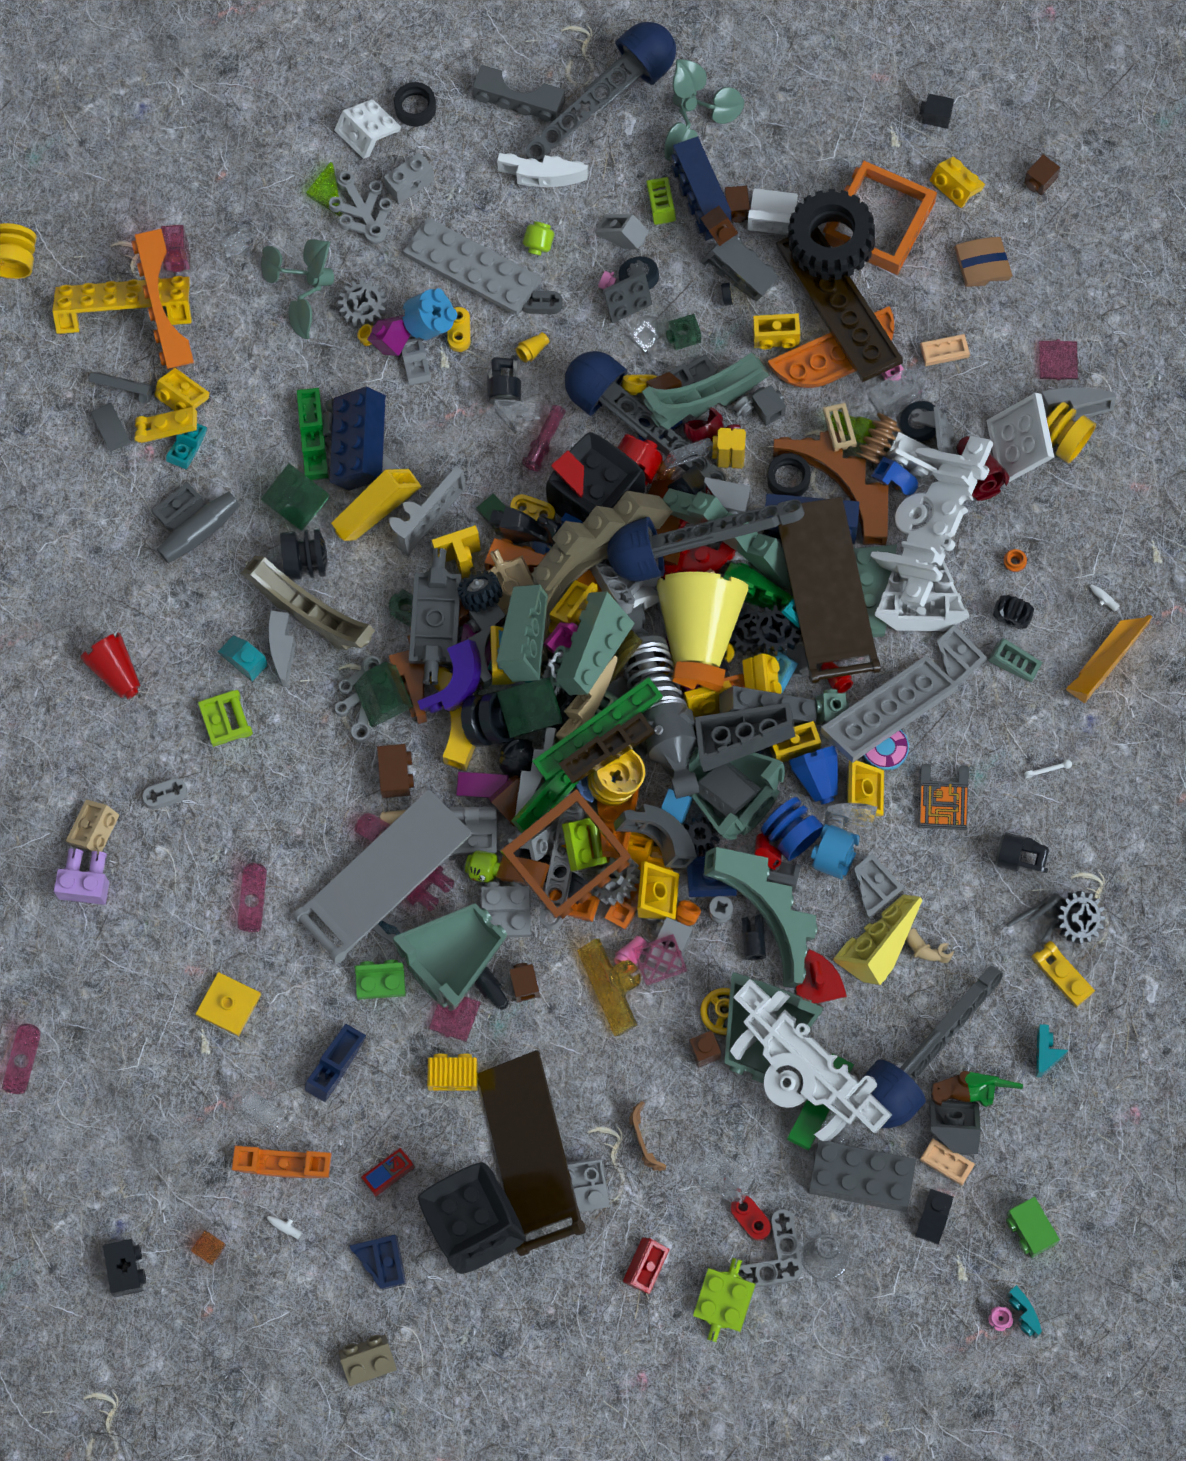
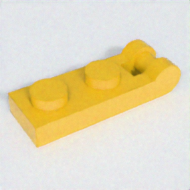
M189 407L151 417L139 416L135 418V427L137 428L135 431V441L143 443L197 430L196 409Z
M1048 941L1044 945L1043 950L1040 952L1036 951L1031 956L1038 967L1076 1008L1095 992L1092 986L1062 955L1052 941ZM1049 956L1055 960L1051 965L1046 961Z

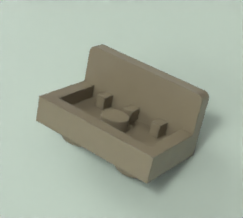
M386 1335L371 1336L365 1342L348 1344L339 1351L340 1361L349 1387L397 1370Z

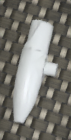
M1090 585L1091 590L1100 600V606L1107 605L1114 612L1119 609L1120 606L1105 591L1095 585Z
M267 1217L268 1221L280 1231L296 1239L300 1238L302 1232L291 1225L292 1220L288 1219L285 1222L276 1217Z

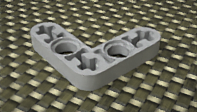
M777 1210L771 1219L777 1260L740 1266L739 1272L742 1271L746 1276L752 1275L751 1269H756L755 1277L757 1283L755 1288L794 1282L802 1274L794 1218L788 1210ZM780 1215H783L784 1219H789L785 1227L786 1232L791 1230L792 1234L777 1236V1233H782L781 1224H776L775 1222L779 1220ZM783 1239L791 1240L794 1244L793 1250L790 1252L782 1251L779 1246L780 1242ZM788 1264H792L793 1268L798 1269L794 1272V1276H790L788 1272L781 1273L782 1279H777L778 1271L775 1265H780V1270L787 1269ZM768 1267L772 1269L774 1276L771 1280L765 1281L760 1278L759 1272L762 1268ZM753 1278L746 1279L747 1281L753 1282Z

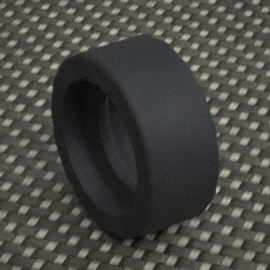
M406 83L395 93L394 107L396 116L407 126H423L435 116L437 108L435 95L431 88L424 83ZM419 95L428 100V107L421 113H408L402 107L403 101L409 96Z
M784 453L772 460L767 470V484L773 494L802 496L808 490L811 471L804 458L793 453ZM785 465L795 466L802 472V481L795 487L787 488L781 486L776 481V471Z

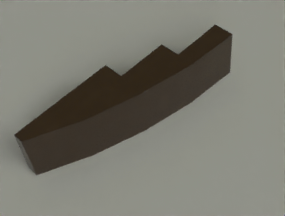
M639 712L623 725L618 724L603 736H596L560 762L559 765L571 782L575 783L616 760L656 732L643 714Z

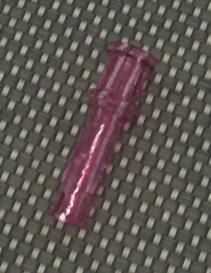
M552 406L537 439L531 442V449L527 457H524L522 460V464L532 471H540L542 467L541 462L550 451L549 444L566 413L565 409L561 406Z

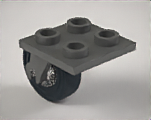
M638 256L628 259L619 268L618 277L620 282L603 289L612 323L653 305L649 290L657 284L659 270L657 264L651 258Z

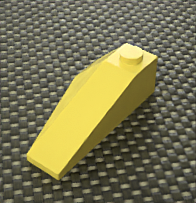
M902 895L882 912L880 920L874 924H867L864 927L865 932L857 939L852 937L845 943L834 957L835 963L864 983L881 985L896 964L922 903L921 897Z

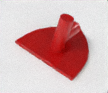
M809 949L804 961L806 976L803 984L796 986V994L811 1000L814 1004L847 997L840 974L832 963L822 955Z

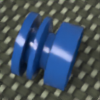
M798 797L788 800L775 809L761 827V832L765 836L770 835V842L774 843L782 838L777 849L788 861L795 859L808 849L821 835L824 827L815 815L803 819L808 808L806 806L800 807L802 801Z

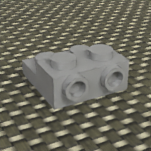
M489 882L487 887H481L482 908H485L491 915L492 920L490 922L494 926L501 925L507 933L506 938L531 937L529 886H524L518 882H511L510 886H501L499 882Z

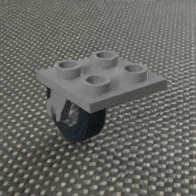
M916 401L903 410L900 416V427L906 436L918 442L927 441L935 436L939 451L956 454L955 446L951 442V438L954 437L953 426L948 424L946 414H942L938 406L928 401Z

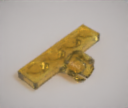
M594 939L579 948L577 952L614 1036H621L638 1026L626 1000L627 992L637 987L641 982V973L634 977L631 975L638 970L635 963L626 960L613 967L600 939Z

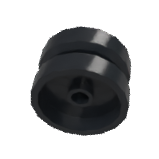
M496 691L485 695L470 696L464 701L461 709V723L464 734L472 745L484 747L510 742L514 738L517 731V715L514 704L506 693Z

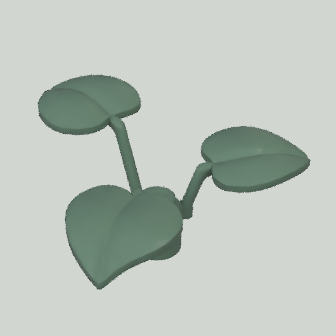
M676 59V69L672 82L675 93L673 102L680 108L679 113L682 114L686 125L682 122H677L670 128L667 134L664 154L665 159L669 161L671 160L670 155L673 154L674 144L698 136L695 130L690 129L691 123L685 113L686 111L694 110L698 104L713 109L711 117L715 122L726 124L735 120L744 107L745 100L732 87L719 89L713 97V104L696 99V91L704 88L707 75L700 65L686 59Z
M310 239L306 242L303 259L308 266V271L282 268V255L274 246H266L262 250L261 270L267 282H277L280 272L307 275V282L314 286V288L299 295L297 301H291L289 305L288 317L290 325L304 339H310L309 331L312 322V309L309 302L303 298L316 291H321V286H331L334 282L333 270L331 268H324L331 243L329 241Z

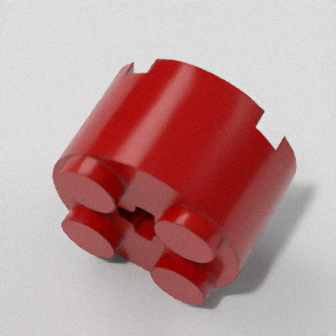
M625 434L617 448L634 460L643 470L645 486L648 482L651 484L663 460L662 455L656 449L657 444L651 440L641 441L630 434Z

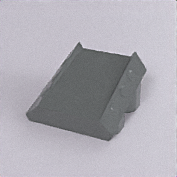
M729 762L714 768L698 782L700 793H697V795L703 801H708L714 806L713 811L719 818H726L730 812L735 815L751 802L761 788Z

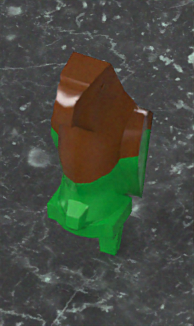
M963 1071L956 1076L934 1083L931 1090V1098L939 1106L942 1105V1102L951 1098L963 1102L978 1101L982 1106L988 1107L993 1104L995 1086L1023 1089V1084L999 1079L996 1076Z

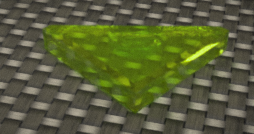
M332 162L327 165L306 192L308 197L329 209V200L332 197H339ZM338 203L332 204L333 206H339ZM334 212L338 216L342 215V212Z

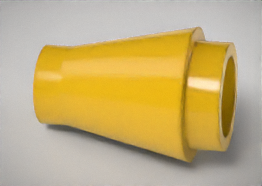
M541 332L534 337L519 342L515 351L523 362H532L550 341L547 335Z

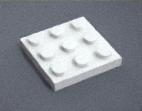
M1033 393L986 420L990 440L993 443V457L1007 471L1010 477L1009 482L1054 458L1042 394Z

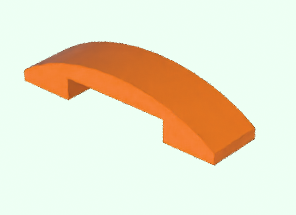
M235 1146L232 1171L287 1178H329L332 1153L315 1151L303 1153Z

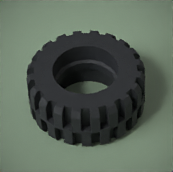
M828 189L829 192L825 193L820 190L815 192L813 197L811 195L805 197L804 204L798 203L795 207V212L791 214L790 224L788 225L789 247L794 261L799 262V267L803 271L808 269L809 275L813 277L821 275V279L829 280V277H835V280L842 279V275L846 274L847 277L853 275L855 269L861 270L865 266L864 261L867 262L871 258L872 250H874L875 246L874 218L872 212H869L867 204L865 202L860 203V198L855 194L849 196L848 191L841 190V193L835 192V189ZM826 222L842 223L853 232V236L849 241L841 246L832 248L821 246L810 237L812 231L817 226Z

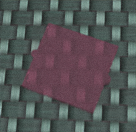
M1060 339L1056 341H1039L1040 379H1056L1057 381H1061V379H1078L1077 341H1060Z
M464 997L453 1011L448 1010V1005L443 1008L438 1004L429 1029L444 1034L446 1038L453 1037L467 1042L481 1002Z

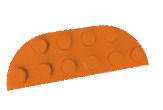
M890 306L874 314L892 341L894 317ZM831 332L768 360L769 368L778 378L788 384L804 388L824 386L855 372Z

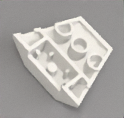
M943 561L941 566L927 564L935 566L943 576L938 582L931 581L933 586L923 608L904 604L900 600L907 582L903 581L899 572L892 571L885 592L882 594L879 607L876 609L875 616L897 631H945L969 618V613L964 608L960 593H957L953 584L954 580L945 561Z

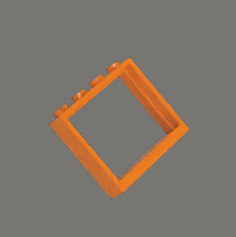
M863 161L861 167H856L854 170L851 186L847 185L844 189L848 191L849 196L857 193L864 177H867L922 201L895 255L892 256L874 248L871 258L867 261L898 275L936 202L937 192L867 161ZM827 222L823 230L825 239L832 247L841 246L851 238L836 231L840 225L839 222Z

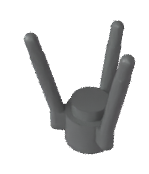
M1054 893L1048 899L1045 898L1038 905L1006 924L1007 927H1011L1031 914L1033 916L1028 919L1029 923L1039 918L1042 914L1052 918L1053 915L1059 914L1055 907L1056 905H1063L1060 900L1062 897ZM1054 918L1042 937L1041 943L1046 942L1059 919Z

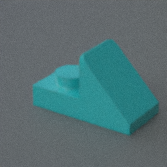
M1039 1024L1037 1029L1036 1077L1038 1078L1046 1074L1068 1052L1065 1049H1049V1047H1053L1054 1036L1053 1032H1049V1025Z

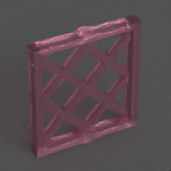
M674 934L632 948L638 963V969L641 971L646 986L687 972L682 952L679 950ZM667 941L664 947L658 945L661 942ZM670 941L674 942L675 952L667 949ZM651 946L648 953L642 950ZM654 947L663 950L660 957L652 955ZM665 952L673 955L671 962L662 959ZM638 953L646 955L644 963L640 962ZM676 957L680 958L681 967L673 964ZM649 958L657 960L654 968L646 965ZM660 962L668 965L665 973L657 970ZM671 967L678 970L669 974ZM644 968L653 971L649 979L645 976ZM655 973L662 975L661 977L653 979Z

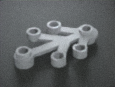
M349 171L339 173L337 176V187L342 191H347L355 207L343 203L339 197H332L329 200V209L332 212L345 213L339 218L341 229H350L365 234L366 239L370 243L380 244L386 239L387 230L384 223L393 206L389 198L381 199L379 202L380 212L376 221H374L371 213L378 195L382 193V183L374 180L369 184V195L366 203H364L354 186V175ZM375 186H376V187H379L380 189L374 190V189H372V187H375ZM338 203L339 206H333L332 204ZM388 204L389 207L385 208L382 205ZM351 216L363 219L365 224L354 222ZM347 220L349 223L344 224L342 221Z
M377 656L365 658L361 663L360 671L348 679L341 680L339 683L340 692L343 695H349L353 691V686L366 678L363 688L335 705L336 714L340 717H345L349 714V709L362 700L358 723L354 724L351 729L353 739L359 743L366 742L371 736L368 726L371 702L381 712L384 722L391 723L396 718L394 709L388 707L374 689L376 679L385 689V696L388 700L395 701L399 697L398 688L392 685L383 674L384 663ZM371 665L377 666V669L375 671H370L369 667ZM344 684H349L350 688L348 690H343L342 686ZM390 690H395L396 694L394 696H389L388 692ZM340 706H345L346 710L344 712H339L338 708ZM386 712L393 714L390 718L384 717ZM364 731L366 734L364 737H358V732Z

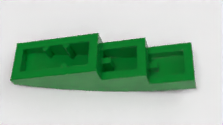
M320 389L297 390L305 479L308 481L329 478L325 436H323Z
M839 1056L833 1062L836 1069L847 1065L849 1073H851L854 1067L853 1063ZM807 1099L787 1140L809 1151L816 1139L814 1134L821 1130L830 1113V1109L824 1104L816 1106Z

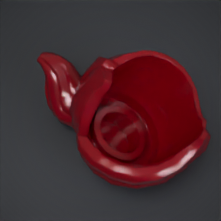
M711 407L709 408L708 421H688L683 424L684 433L687 439L696 446H708L713 443V436H718V430L724 428L723 417L717 410ZM731 424L725 428H731V431H733V429H741V426Z

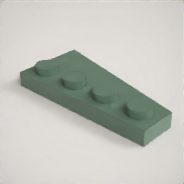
M897 544L854 548L873 638L885 636L886 623L877 618L875 612L877 607H879L882 594L885 592L892 571L880 567L871 557V553L878 551L896 554Z

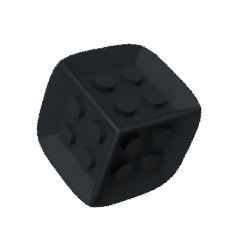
M592 432L584 435L570 450V453L584 466L583 496L580 498L554 470L546 483L547 502L554 507L555 512L560 517L567 513L582 522L586 520L596 506L614 508L626 491L645 492V474L639 465L613 444Z
M481 1162L465 1167L428 1187L418 1196L422 1213L438 1246L447 1257L450 1266L459 1274L474 1271L511 1252L526 1240L522 1226L507 1195L486 1163Z

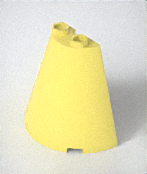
M708 572L672 573L665 575V580L662 578L657 580L656 588L674 666L676 662L685 661L720 667L748 592L749 585L734 577H729L728 581L720 577L721 574Z

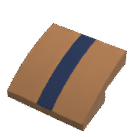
M1001 237L976 239L954 246L966 287L986 286L989 281H1009L1013 275Z

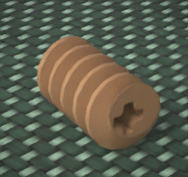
M877 413V417L881 421L873 420L872 422L876 429H868V433L872 437L865 436L863 438L867 445L859 446L863 453H855L874 464L880 463L879 456L886 457L888 455L883 448L892 447L888 439L896 440L892 432L901 431L896 425V421L881 413Z

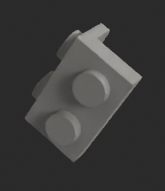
M557 821L551 822L521 847L530 850L531 860L538 861L553 850L558 827ZM517 830L515 834L508 838V842H512L522 833Z

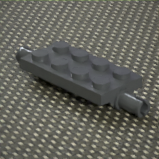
M438 548L432 549V561L429 571L425 573L415 572L409 664H425L423 683L426 685H430V676L432 685L438 684L439 665H452L447 648L458 644L460 597L457 587L462 582L461 574L447 572L445 569L447 551L443 548H440L439 557Z

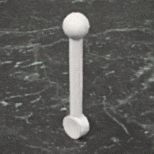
M1065 760L1061 764L1034 771L1030 770L1025 772L1024 776L1025 778H1031L1034 775L1060 768L1069 769L1072 767V762Z

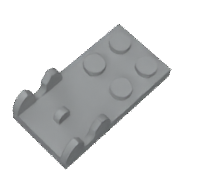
M455 466L452 471H447L442 478V483L437 488L431 489L427 496L428 499L422 506L410 501L404 502L405 513L410 516L406 521L390 517V527L395 532L393 533V542L407 556L466 489L464 471Z

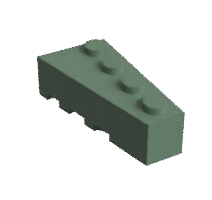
M541 585L513 587L509 600L510 604L496 662L512 682L540 680L548 595Z
M607 591L591 592L588 594L586 599L588 604L586 609L582 610L579 620L581 622L578 630L573 632L571 637V648L569 652L565 653L555 680L569 695H587L635 624Z

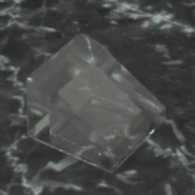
M641 320L626 334L628 339L643 352L648 350L660 338L659 334L647 320Z

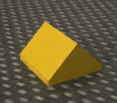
M849 760L847 768L846 815L884 816V770L857 760L853 763Z
M646 861L641 863L637 906L638 918L665 920L668 917L676 920L679 873Z

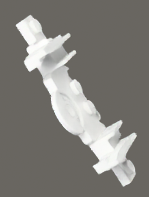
M970 436L962 456L930 448H917L915 451L919 456V460L939 468V470H933L932 472L938 481L931 484L926 494L917 493L907 497L896 510V526L903 534L908 535L907 541H902V546L904 547L903 554L897 555L878 551L871 553V557L880 567L899 572L903 581L907 582L900 598L904 604L923 608L933 586L931 581L938 582L941 580L942 573L935 566L927 564L941 566L945 558L944 550L951 551L954 549L955 542L951 537L955 535L962 516L969 511L962 504L966 500H974L972 493L977 484V479L985 480L989 473V468L984 465L993 446L990 439ZM923 501H925L932 508L931 518L923 527L912 529L913 526L922 524L928 517V509L923 505ZM921 513V516L915 519L916 515Z
M749 979L733 997L750 1015L744 1021L749 1029L736 1040L730 1052L737 1060H741L745 1051L759 1040L764 1046L763 1055L771 1064L764 1077V1089L773 1103L781 1107L791 1108L802 1104L808 1099L816 1106L824 1104L836 1115L824 1128L814 1134L820 1140L830 1141L847 1123L851 1124L857 1117L873 1133H876L892 1116L871 1094L877 1087L873 1077L864 1076L859 1081L855 1075H851L848 1072L847 1065L836 1069L833 1062L838 1056L830 1055L813 1038L805 1037L810 1032V1027L807 1024L800 1023L796 1027L797 1019L792 1017L786 1010L778 1017L775 1015L790 998L787 993L778 991L771 998L753 980ZM787 1065L795 1067L803 1077L801 1092H798L801 1084L800 1078L795 1072L786 1070L779 1074L776 1070ZM785 1078H789L791 1080V1085L789 1087H785L783 1085V1081Z

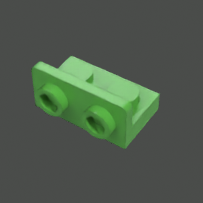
M386 960L384 964H374L372 961L361 962L360 965L354 966L358 1000L406 996L403 963H398V960Z

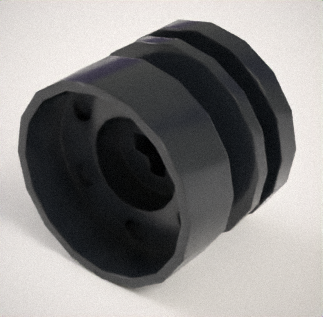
M320 528L314 529V539L312 540L310 539L308 529L304 530L303 541H299L296 531L280 533L284 574L291 580L302 579L304 568H307L310 577L314 578V567H318L320 577L326 576L328 563L327 549Z

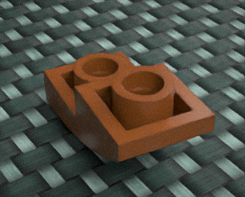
M503 855L496 878L528 886ZM517 857L538 885L543 888L550 865Z

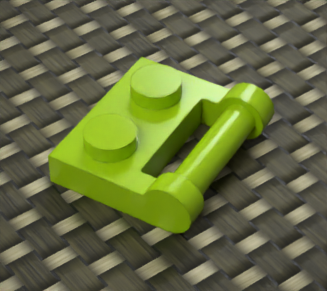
M233 690L198 702L213 747L239 738H246L253 734L251 726L247 724L240 703L241 695L239 690ZM228 702L232 705L239 726L235 730L231 728L224 704Z
M589 817L562 824L571 871L608 863L607 857L602 855L599 829ZM587 826H589L594 858H592Z

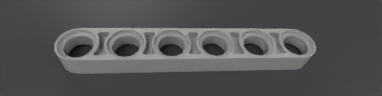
M581 807L577 810L568 809L559 817L544 891L548 897L553 890L558 889L562 891V897L559 900H551L557 908L567 901L572 877L568 854H559V848L566 844L562 824L583 819L584 811ZM558 867H565L567 869L566 875L562 878L554 876V871ZM542 904L540 910L542 925L549 930L559 928L563 919L558 916L554 923H546L545 916L550 912Z

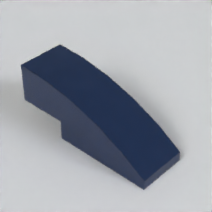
M345 1024L321 1056L318 1066L307 1079L305 1091L326 1102L355 1058L366 1035Z

